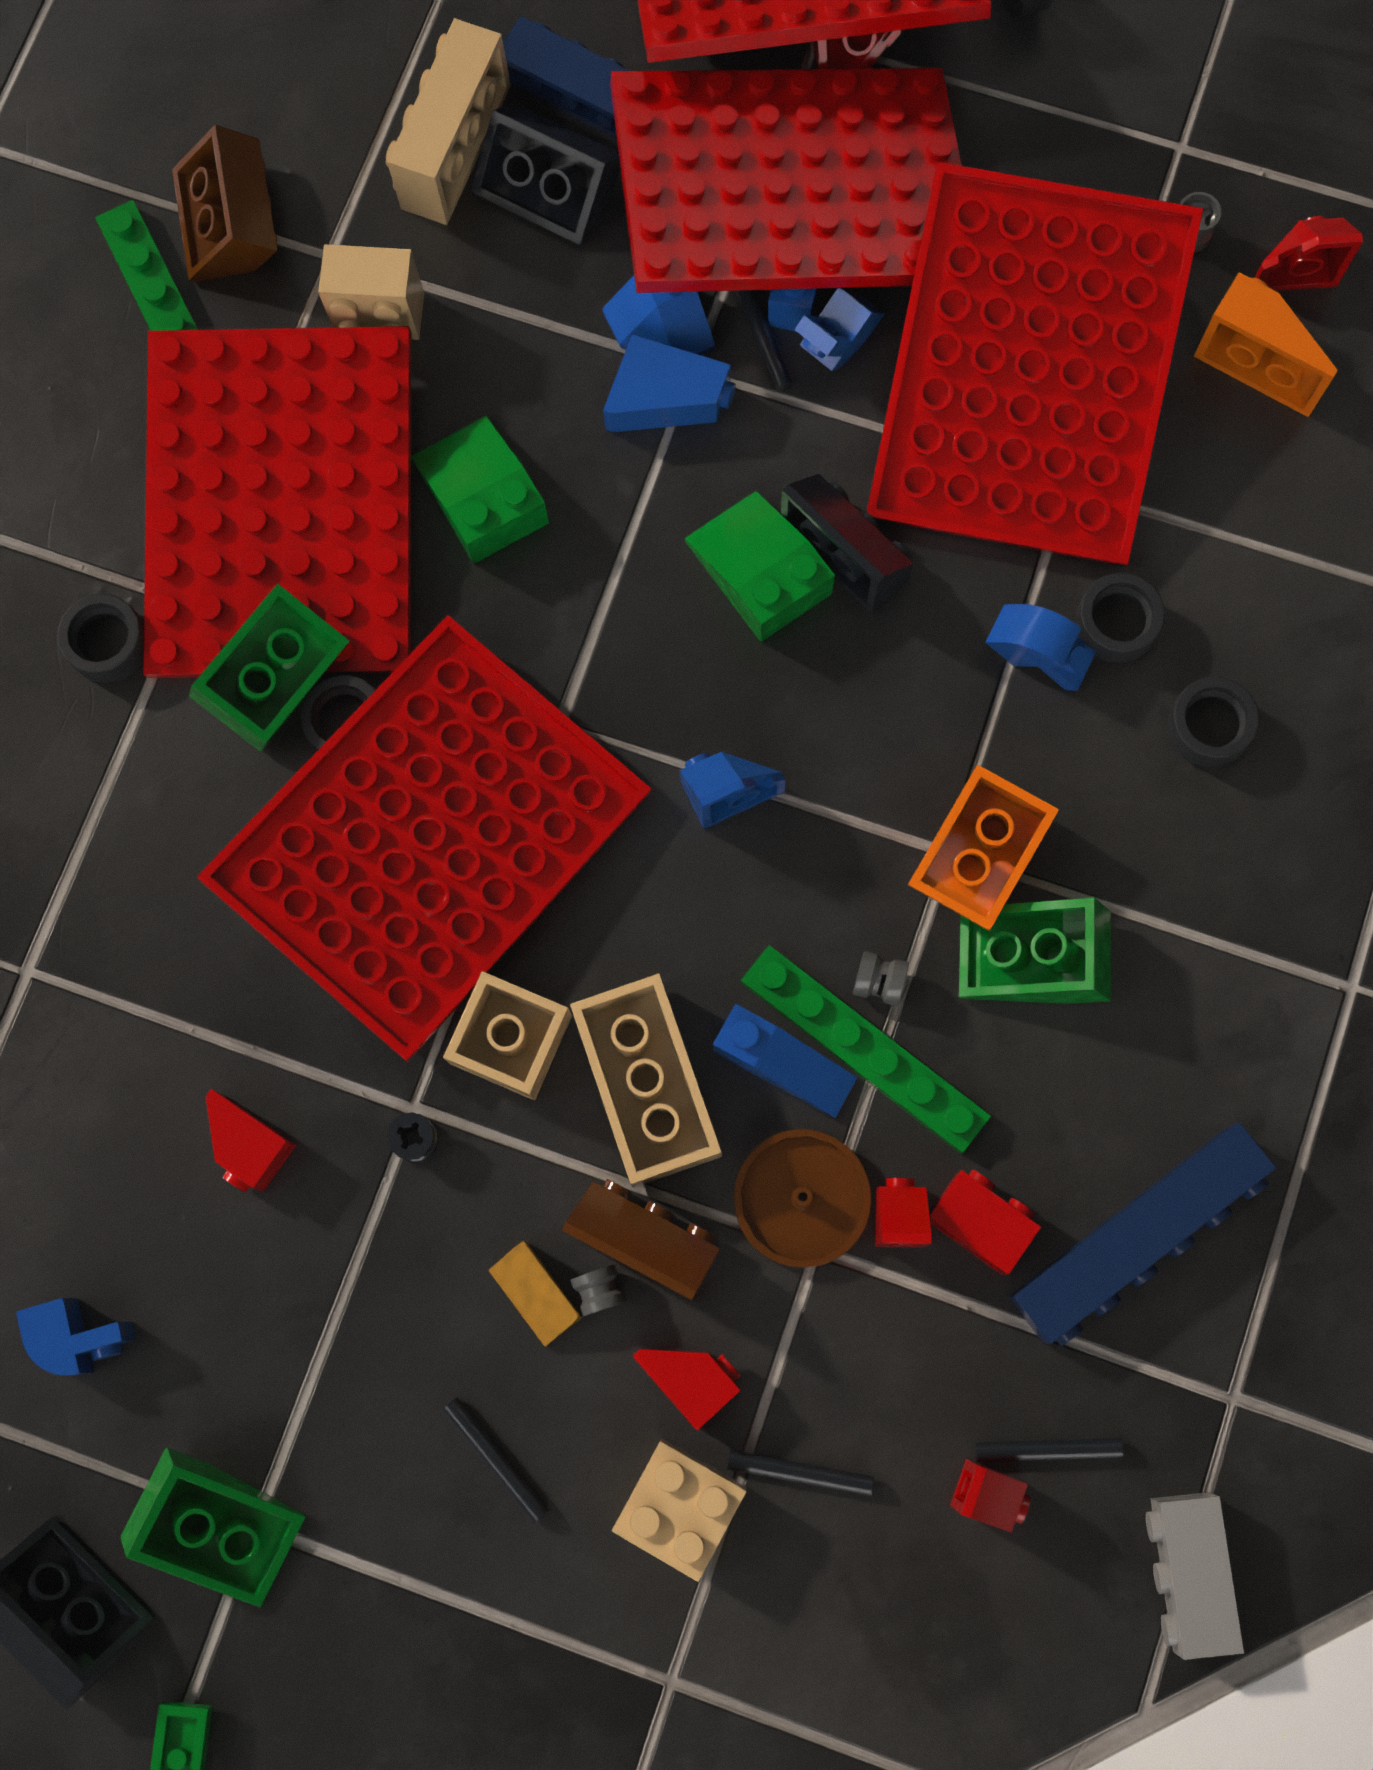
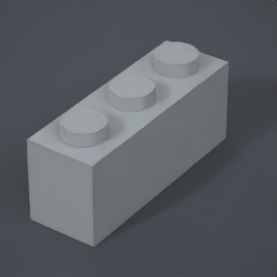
M1206 1492L1150 1498L1152 1511L1146 1512V1526L1150 1541L1152 1543L1157 1542L1160 1562L1153 1564V1574L1158 1593L1165 1594L1167 1614L1161 1615V1628L1166 1646H1172L1173 1652L1183 1660L1244 1654L1220 1496Z

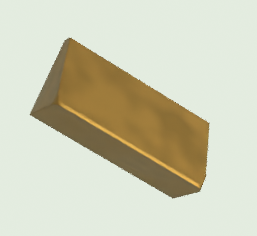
M521 1241L488 1270L545 1347L583 1318L582 1314L527 1241Z

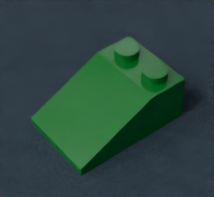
M487 416L411 456L417 470L473 564L549 524L544 500L522 464Z
M757 491L685 538L686 544L760 642L829 597L833 592L835 574L812 544Z
M277 584L193 683L189 697L254 748L262 752L347 646L349 640Z
M1095 897L1005 904L990 931L960 915L959 997L974 1000L1059 1004L1110 1002L1111 911Z
M166 1447L120 1538L126 1558L261 1607L305 1519V1515L209 1463Z

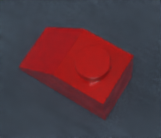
M210 1089L205 1097L214 1159L217 1164L227 1170L223 1178L245 1193L250 1187L265 1191L296 1147V1144L224 1094Z
M887 1178L886 1187H877L875 1189V1247H925L932 1244L927 1188L915 1187V1179Z
M639 1349L633 1355V1358L697 1431L741 1391L735 1383L741 1375L723 1354L714 1359L709 1352Z
M966 1459L950 1506L963 1516L1012 1533L1015 1522L1023 1523L1030 1506L1031 1496L1025 1494L1028 1486L1025 1482Z

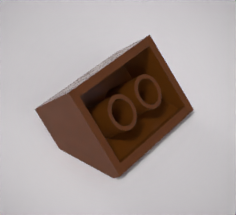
M215 124L172 169L188 279L193 282L255 272L277 251V237L273 228L271 199L268 196L265 162L262 159L259 138Z
M606 1179L603 1187L592 1181L561 1231L694 1301L720 1251V1248L712 1245L716 1236L690 1223L687 1231L672 1224L670 1220L673 1213L648 1201L645 1209L628 1200L632 1193L630 1190L609 1179Z

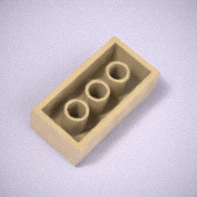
M454 18L447 34L443 33L440 36L436 47V58L432 67L423 72L418 97L414 105L410 104L407 107L403 117V129L397 141L393 140L390 143L386 153V165L389 167L393 189L396 191L401 210L445 225L448 224L483 148L492 112L494 109L501 108L511 86L502 34Z
M658 973L571 1003L570 1006L631 1186L635 1188L722 1157L721 1149L660 974Z

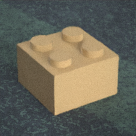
M324 244L318 293L331 326H409L412 332L411 339L419 340L424 291L411 249Z
M482 971L443 1058L457 1068L535 1101L570 1023L572 1014L566 1006Z
M662 1438L614 1525L612 1532L699 1582L746 1493V1486Z

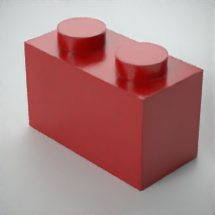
M973 1169L969 1175L961 1170L956 1173L930 1210V1224L1002 1276L1009 1275L1041 1226L1032 1221L1035 1213L1026 1205L1014 1198H1011L1007 1203L992 1191L996 1185L987 1177Z

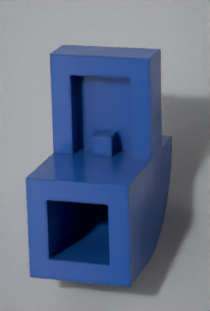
M837 288L819 316L804 315L794 330L804 337L800 346L828 369L835 371L842 367L863 346L885 313L853 288Z
M1004 604L985 642L1012 666L1039 667L1064 690L1078 691L1096 654L1092 648L1078 637L1082 628L1073 621L1049 609L1029 604Z
M60 1298L16 1311L22 1342L28 1356L41 1369L56 1375L69 1376L94 1373L91 1353L93 1361L116 1356L123 1353L122 1344L136 1340L132 1322H115L85 1331L78 1298Z

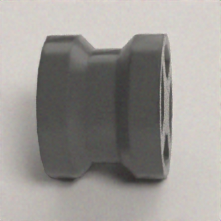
M615 1264L570 1280L573 1289L580 1293L582 1299L580 1306L582 1317L627 1302L625 1293L618 1289L615 1281L618 1275Z

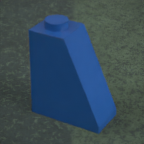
M632 334L603 409L605 429L611 432L717 422L722 407L729 409L735 394L736 383L731 382V365Z

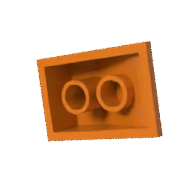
M1240 272L1214 312L1194 354V357L1307 417H1309L1338 371L1282 296L1269 288L1262 280L1250 278Z
M977 764L908 886L990 931L1059 809Z

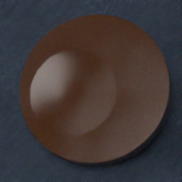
M797 1129L773 1135L760 1143L748 1155L736 1179L734 1207L744 1236L759 1253L784 1266L812 1268L830 1263L839 1258L857 1242L869 1218L871 1191L868 1177L861 1162L845 1144L819 1131Z

